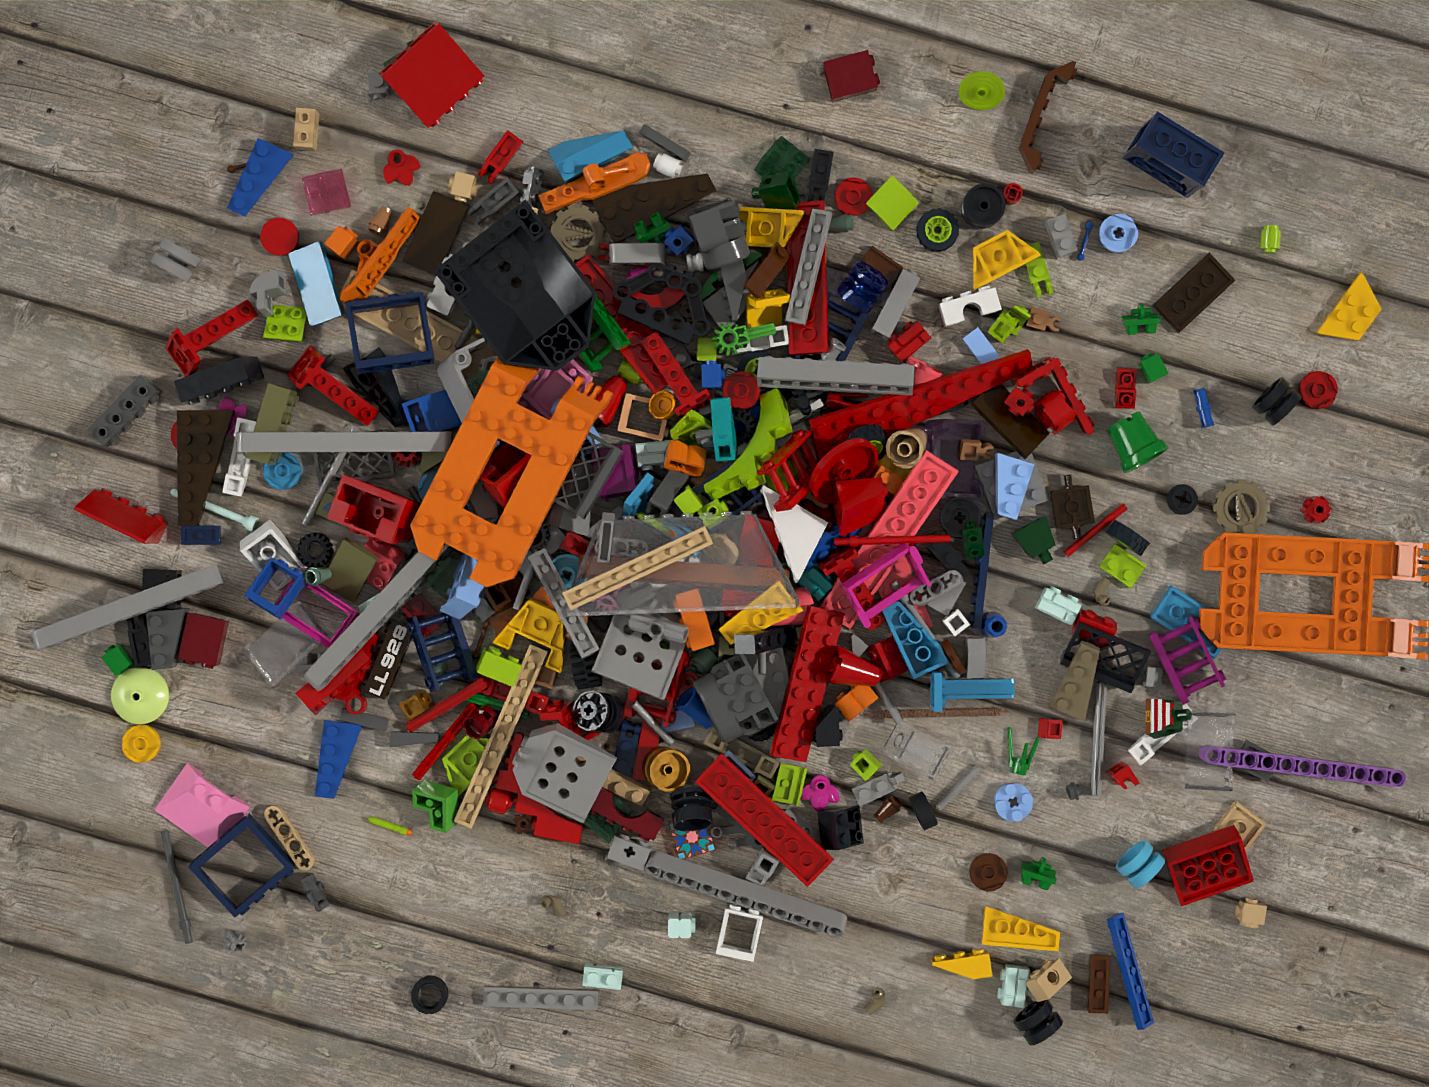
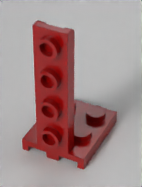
M247 299L185 336L179 328L172 331L165 349L185 377L192 375L201 361L197 352L258 317V313Z
M657 331L640 341L681 403L674 409L679 420L690 410L699 412L698 409L711 404L710 400L712 397L708 390L704 389L697 393Z
M309 345L287 373V376L301 390L308 382L368 426L379 411L320 366L325 358L314 347Z
M1048 357L1034 365L1033 369L1010 379L1013 386L1027 388L1034 384L1033 380L1039 377L1043 379L1052 373L1061 392L1065 395L1068 405H1071L1077 411L1075 419L1082 432L1087 434L1095 432L1093 429L1095 426L1090 416H1086L1084 412L1086 409L1081 399H1077L1075 395L1077 390L1072 382H1068L1066 378L1068 373L1064 366H1060L1061 363L1058 358Z
M845 545L833 550L826 558L816 563L826 576L835 571L841 583H844L858 573L851 560L858 557L859 554L854 547ZM864 582L852 589L864 611L876 604ZM882 611L869 619L871 622L869 629L873 631L886 623Z

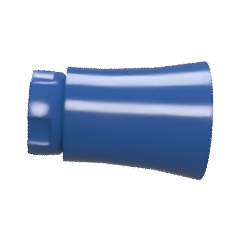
M988 612L982 616L980 631L984 636L997 638L1006 632L1007 623L1001 614ZM993 622L998 624L996 629L991 627Z
M694 688L686 690L679 697L676 708L687 714L705 729L712 727L713 725L705 710V705Z

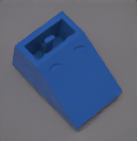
M446 390L402 403L411 432H445L462 425Z

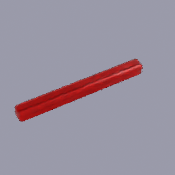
M481 677L407 721L405 724L407 730L410 732L417 730L488 687L487 681L484 677Z
M469 703L412 773L415 779H422L463 728L464 719L479 708L476 704Z

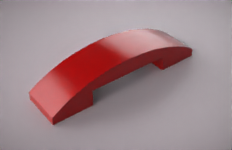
M477 673L478 677L475 678V681L484 677L488 683V687L480 691L481 693L506 701L511 686ZM531 690L524 708L539 714L547 706L549 697Z

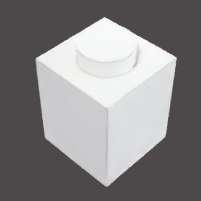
M959 609L953 610L949 613L948 617L946 616L941 620L953 636H956L970 625Z

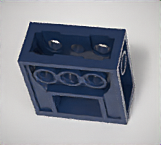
M1157 111L1142 125L1122 159L1188 198L1205 186L1223 157L1224 152Z

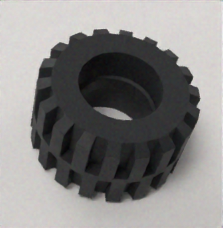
M571 642L569 646L570 661L577 689L582 690L602 686L603 676L591 672L599 651L582 659L574 643Z

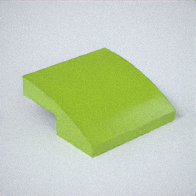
M893 175L866 203L892 231L919 204L914 196Z

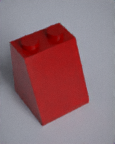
M882 477L835 481L833 509L840 536H845L878 520L886 508L885 496L888 495L887 485H883Z

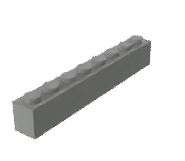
M772 356L759 357L758 387L913 396L914 366L909 364H877L867 361L859 363L848 360L831 361L829 359L812 360L810 358L793 359L791 357L774 358Z

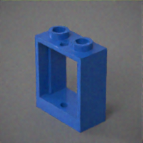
M271 557L244 596L253 604L281 620L305 586L304 574L296 568L293 570L288 568V564L282 559L275 560ZM277 570L295 580L278 606L260 596V593Z

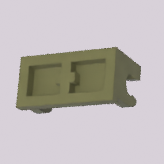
M725 637L719 638V663L729 659L728 655H736L735 643L730 645Z

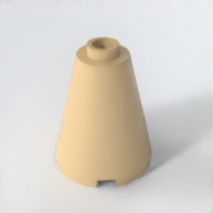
M913 428L893 433L886 444L888 458L890 457L893 464L901 468L915 466L925 451L928 439L926 432L921 428Z

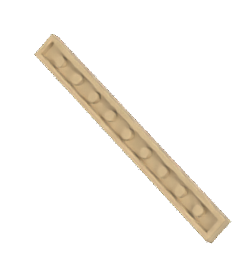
M532 644L529 645L521 664V670L514 686L510 689L454 822L472 829L548 651Z

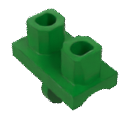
M659 212L650 216L653 224L646 227L644 221L634 224L635 236L639 243L646 241L648 243H661L660 239L665 237L664 232L671 229L667 220Z
M1138 303L1137 309H1131V315L1122 316V322L1128 335L1138 334V325H1144V332L1150 334L1156 333L1157 324H1160V317L1157 316V313H1151V308H1144L1143 303Z
M1041 857L1039 862L1033 860L1032 864L1023 861L1021 865V882L1031 885L1034 878L1039 880L1038 887L1049 890L1050 886L1056 883V871L1051 869V865L1046 864V858Z

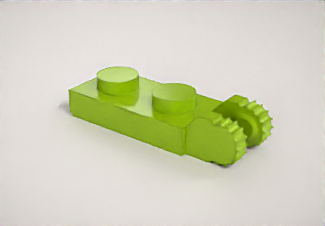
M1038 241L1029 244V246L1041 254L1040 257L1025 264L1030 284L1033 285L1037 298L1042 297L1038 284L1041 281H1044L1048 294H1052L1053 289L1049 280L1050 276L1040 243Z

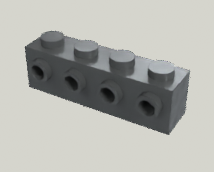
M139 375L87 431L101 445L106 447L115 445L120 439L119 435L122 432H127L133 426L132 422L136 418H141L146 413L145 409L149 404L153 405L157 402L161 391L146 376Z

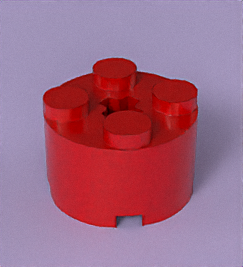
M1050 390L1034 403L1036 408L1035 416L1046 429L1050 427L1053 430L1051 433L1054 435L1072 423L1077 415V411L1074 407L1067 404L1065 401L1066 397L1060 390L1057 392Z

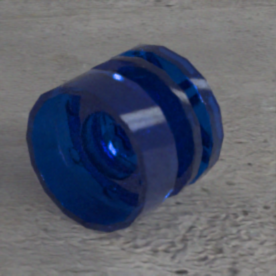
M856 261L852 267L853 269L848 272L849 277L844 278L837 291L841 298L854 308L863 312H870L878 300L877 296L882 295L883 290L887 288L889 283L886 277L873 266L865 262Z

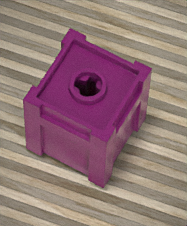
M630 444L615 446L624 451L599 494V497H602L606 502H609L610 498L630 495L639 484L634 449L630 447ZM611 448L597 449L599 458L607 456ZM591 450L592 460L596 459L595 451ZM595 461L593 462L594 473H597L599 466L598 462Z

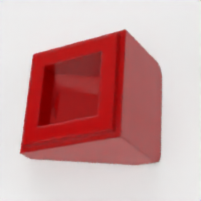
M1039 718L1038 737L1061 739L1063 720Z

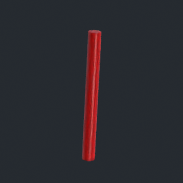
M1121 504L1081 537L1082 539H1078L1064 550L1067 557L1071 556L1113 522L1114 519L1128 509L1125 504Z

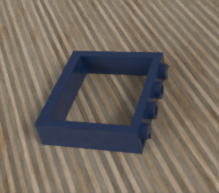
M410 291L405 295L390 294L388 297L383 298L373 296L368 298V300L355 299V301L345 303L357 375L434 364V353L423 292L413 293V291ZM418 305L426 351L360 360L353 314Z
M248 813L192 860L188 868L223 906L236 917L239 914L241 916L250 909L249 905L253 902L258 903L265 896L264 893L268 889L272 891L279 885L278 881L282 877H289L294 872L295 863L254 817ZM248 827L284 867L240 905L236 906L203 871L201 866Z

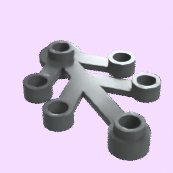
M712 797L709 798L711 802H716ZM718 803L716 808L708 807L712 812H717L733 825L712 827L711 835L714 838L735 833H743L748 837L737 840L735 838H728L726 847L729 850H734L736 847L751 846L755 850H761L764 847L762 844H756L755 838ZM716 828L719 829L720 834L715 835L713 833V830ZM731 840L734 841L735 846L730 847L728 845V842Z

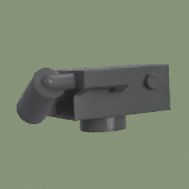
M314 873L300 880L307 892L310 903L314 904L317 912L329 906V902L324 894L325 887L321 881H317Z

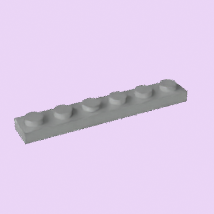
M812 208L785 319L786 322L804 326L806 324L832 218L830 211Z
M543 548L528 556L530 564L580 657L584 659L599 651V647L578 608L570 611L562 594L567 588L546 549Z
M484 986L483 1006L598 1010L599 990Z

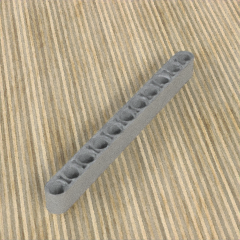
M236 432L237 452H447L452 444V432Z
M445 544L437 561L418 552L305 673L304 679L317 691L324 689L453 550V547Z
M209 566L32 631L31 635L36 650H44L222 585L223 581L218 566Z
M659 851L649 853L644 871L652 877L759 911L760 913L831 937L840 938L844 935L847 916L841 912Z

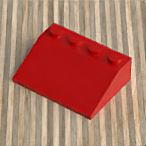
M105 488L101 490L94 489L73 509L143 544H159L168 525V522L163 521V516L156 513L151 515L146 512L147 509L140 505L135 507L129 504L130 500L121 496L116 498L112 496V491Z
M1235 825L1161 850L1181 906L1254 882L1243 841Z

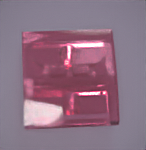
M342 169L302 178L311 216L351 207Z

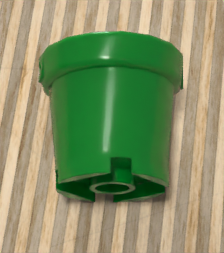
M1140 411L1131 414V418L1128 417L1120 420L1106 430L1120 457V466L1124 473L1133 471L1148 463L1169 448L1164 440L1158 438Z

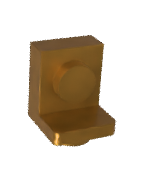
M423 689L399 705L407 719L410 720L434 706L430 695Z

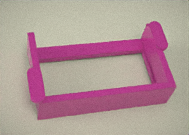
M899 545L840 585L856 611L860 623L865 628L871 626L869 619L921 584L928 587L931 585L921 566L923 559L915 546ZM905 555L916 577L864 611L852 589Z
M294 579L290 581L274 605H279L295 582ZM306 583V587L349 615L332 639H329L288 611H286L282 619L326 648H329L360 614L318 585L311 586Z

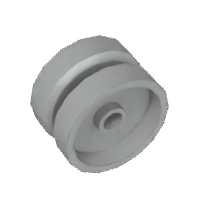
M163 238L159 247L167 252L168 256L155 252L150 261L189 282L193 273L184 267V264L186 263L195 268L198 267L202 259L192 254L191 250L179 243H173Z

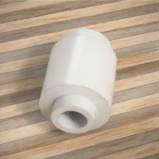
M658 153L653 164V168L657 169V172L674 178L675 175L679 176L683 166L680 165V160Z

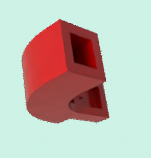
M674 276L670 279L669 283L672 286H677L680 283V279ZM623 287L621 292L627 296L629 290ZM666 287L656 295H646L638 292L631 296V298L634 300L643 299L648 302L650 307H661L666 311L677 305L685 294L681 290L672 291ZM638 304L636 309L645 312L647 307L644 304Z

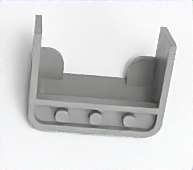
M484 337L455 351L442 361L437 369L438 375L461 423H463L474 401V397L461 370L471 364V353L489 345Z

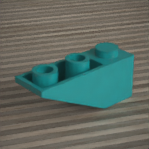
M730 397L713 398L710 401L716 462L736 460L738 446Z

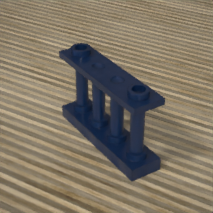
M828 292V308L852 320V323L855 324L852 331L849 329L847 331L828 321V330L843 337V340L846 341L845 351H841L836 360L844 361L852 349L869 312L862 310L861 313H854L830 301L832 293ZM809 354L792 356L794 359L810 358L812 360H819Z
M736 460L729 461L692 489L697 496L701 493L702 496L705 495L709 502H712L713 499L704 490V484L718 477ZM757 487L749 490L753 497L745 503L735 491L729 493L728 495L738 508L731 514H728V519L711 529L706 527L708 534H718L720 532L718 528L754 501L759 503L763 500L764 495L761 494V491ZM696 511L694 514L700 520L703 526H705L698 512Z
M443 612L440 615L418 621L416 616L407 619V629L412 634L426 677L424 679L425 685L430 692L440 690L438 684L460 676L464 677L465 681L478 677L459 619ZM443 621L447 623L448 631L446 633L424 640L421 628ZM447 640L453 642V651L432 658L429 657L426 647ZM454 658L459 660V669L435 676L432 665Z

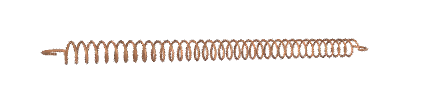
M866 713L872 714V718L874 719V713Z

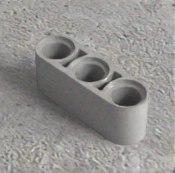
M663 243L609 244V264H665V244Z

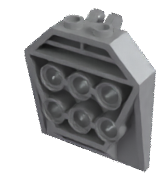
M653 598V601L640 605L633 611L656 618L660 616L665 617L671 622L680 624L677 614L668 608L669 604L665 602L662 608L657 606L658 599ZM620 608L616 609L591 672L664 701L686 642L680 643L661 637L654 639L646 633L631 630L633 634L627 635L623 629H630L628 626L629 619L633 612L623 615ZM641 636H648L650 642L643 641ZM659 643L667 644L668 649H662ZM616 649H621V650H623V651H624V655H622V656L618 655V654L615 652V650H616ZM634 656H639V657H641L642 662H641V663L635 662L634 659H633V657H634ZM651 664H658L660 666V670H654Z
M558 723L532 730L529 737L525 735L520 745L522 748H519L512 761L514 765L513 772L522 795L584 823L617 757ZM561 746L564 748V751H559L556 747ZM577 757H584L585 761H580ZM549 762H552V763H554L556 766H555V767H551V766L548 765V763H549ZM570 772H573V773H575L577 776H576V777H572V776L569 775V773H570ZM541 778H544V779H546L548 782H547V783H544V782L540 781V779H541ZM562 788H565V789H567L569 792H568V793L562 792L561 789H562Z

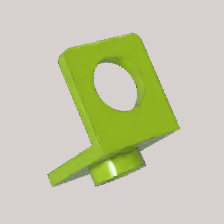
M1014 305L1010 309L1019 318L1018 327L1014 328L1011 332L1014 336L1018 334L1026 320L1031 317L1028 314V310L1020 305Z

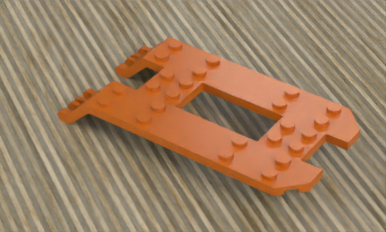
M498 358L492 364L410 524L418 552L437 561L445 544L478 560L469 577L485 587H491L514 579L594 421L609 404L613 392L605 391L602 400L599 402L595 399L601 392V386L597 385L589 397L594 383L589 382L586 390L581 393L579 389L584 383V378L577 376L574 384L560 399L551 419L548 420L517 404L526 386L541 368L504 364ZM501 439L532 456L497 525L469 512L464 507L498 440Z
M1222 532L1202 551L1201 570L1220 571L1218 609L1199 608L1198 621L1201 625L1200 630L1216 648L1427 659L1428 653L1414 652V645L1427 647L1428 642L1414 641V638H1429L1428 633H1415V626L1428 627L1429 620L1372 617L1374 579L1429 582V575H1418L1419 568L1429 569V564H1419V560L1429 561V556H1419L1420 549L1429 550V543ZM1260 573L1333 577L1331 615L1258 611Z

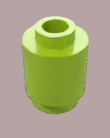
M1263 226L1260 249L1264 250V253L1275 254L1276 250H1280L1281 231L1279 226Z
M624 359L617 373L635 385H638L639 382L642 384V379Z

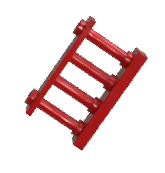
M800 429L792 433V437L769 460L763 462L762 467L757 471L758 475L769 474L779 494V500L773 505L776 512L792 510L810 491V478L818 464L805 441L812 434L811 430L803 431ZM799 446L809 464L807 471L796 452ZM789 456L799 474L797 481L786 462ZM779 466L789 484L787 492L776 472Z
M683 651L678 663L677 673L671 681L674 682L672 693H667L665 700L669 701L667 712L642 706L651 716L664 719V727H670L671 723L674 724L677 713L674 711L685 667L688 668L691 659L687 651ZM639 656L637 657V663L642 662V659ZM630 687L624 716L634 717L635 714H638L631 707V704L634 701L638 702L640 695L648 694Z

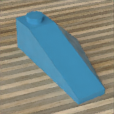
M623 130L564 141L548 150L563 180L568 184L583 175L582 170L586 166L596 163L600 167L632 149L633 146Z
M899 601L882 610L911 679L920 677L949 663L941 645Z

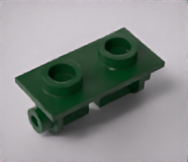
M972 520L967 521L965 529L962 530L965 558L985 556L982 528L977 527L976 523Z

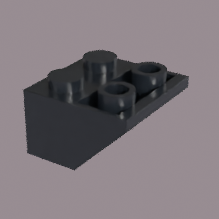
M828 704L818 715L817 723L814 725L815 731L811 742L812 745L816 747L840 746V741L843 740L842 729H839V722H842V712L837 706Z
M859 805L830 808L817 812L820 842L825 850H841L864 843Z

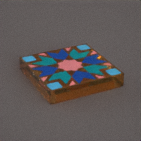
M673 822L669 823L678 858L687 859L716 850L710 827L699 831H679L673 828Z

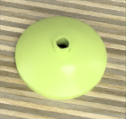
M134 667L124 671L115 680L111 691V700L115 711L121 718L133 724H146L158 719L166 710L169 702V688L165 679L157 671L147 667ZM135 693H138L140 696L138 700L134 698Z

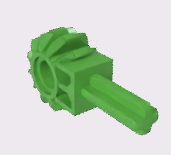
M728 322L727 329H725L723 324H720L722 332L717 329L714 330V333L718 336L712 337V340L719 341L714 344V348L721 346L720 354L726 349V355L729 356L731 349L734 354H737L738 352L735 347L742 349L744 345L750 343L749 340L776 334V328L774 323L748 329L746 325L738 327L736 324L733 329H730L731 323ZM730 334L734 337V342L726 344L723 341V337Z

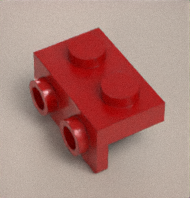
M893 636L867 647L866 651L869 660L882 673L880 682L891 680L907 671Z

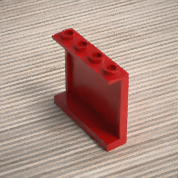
M436 21L378 73L427 128L436 126L441 120L440 117L444 113H450L455 107L454 104L459 100H464L469 95L468 91L473 87H478L483 82L482 78L485 77Z

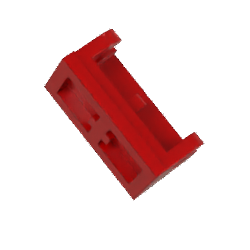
M1122 761L1105 771L1117 785L1124 789H1127V786L1124 784L1126 780L1128 782L1131 781L1135 786L1140 784L1129 765Z

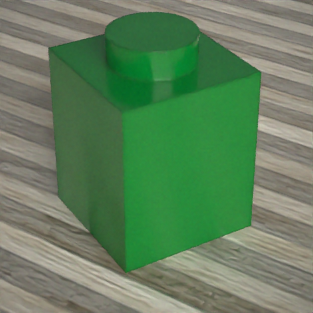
M1150 352L1142 356V361L1137 363L1148 384L1169 374L1158 353L1152 355Z
M122 645L110 646L104 651L106 654L101 657L115 676L122 674L134 665L133 659Z

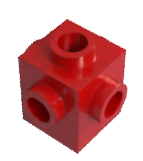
M1015 386L1004 403L1010 406L1008 410L1014 415L1018 416L1020 414L1023 416L1025 413L1029 414L1035 407L1033 404L1035 400L1032 398L1034 394L1026 388L1021 390ZM1019 399H1023L1024 404L1019 405L1017 401Z
M1311 496L1303 502V507L1299 511L1303 514V518L1312 524L1325 522L1329 518V512L1332 508L1328 505L1329 501L1323 496ZM1317 507L1320 508V511L1318 513L1316 512Z

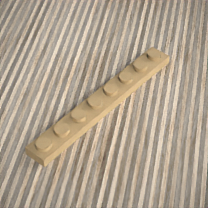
M703 526L566 590L562 594L571 611L710 546L713 542L706 527Z

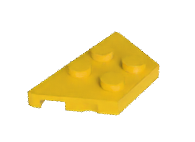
M739 207L741 213L738 216L740 220H744L747 232L744 233L748 247L771 248L777 242L785 248L805 211Z
M1009 230L973 247L974 290L1040 257L1041 254Z
M1363 273L1357 275L1316 332L1318 335L1359 341L1382 309Z

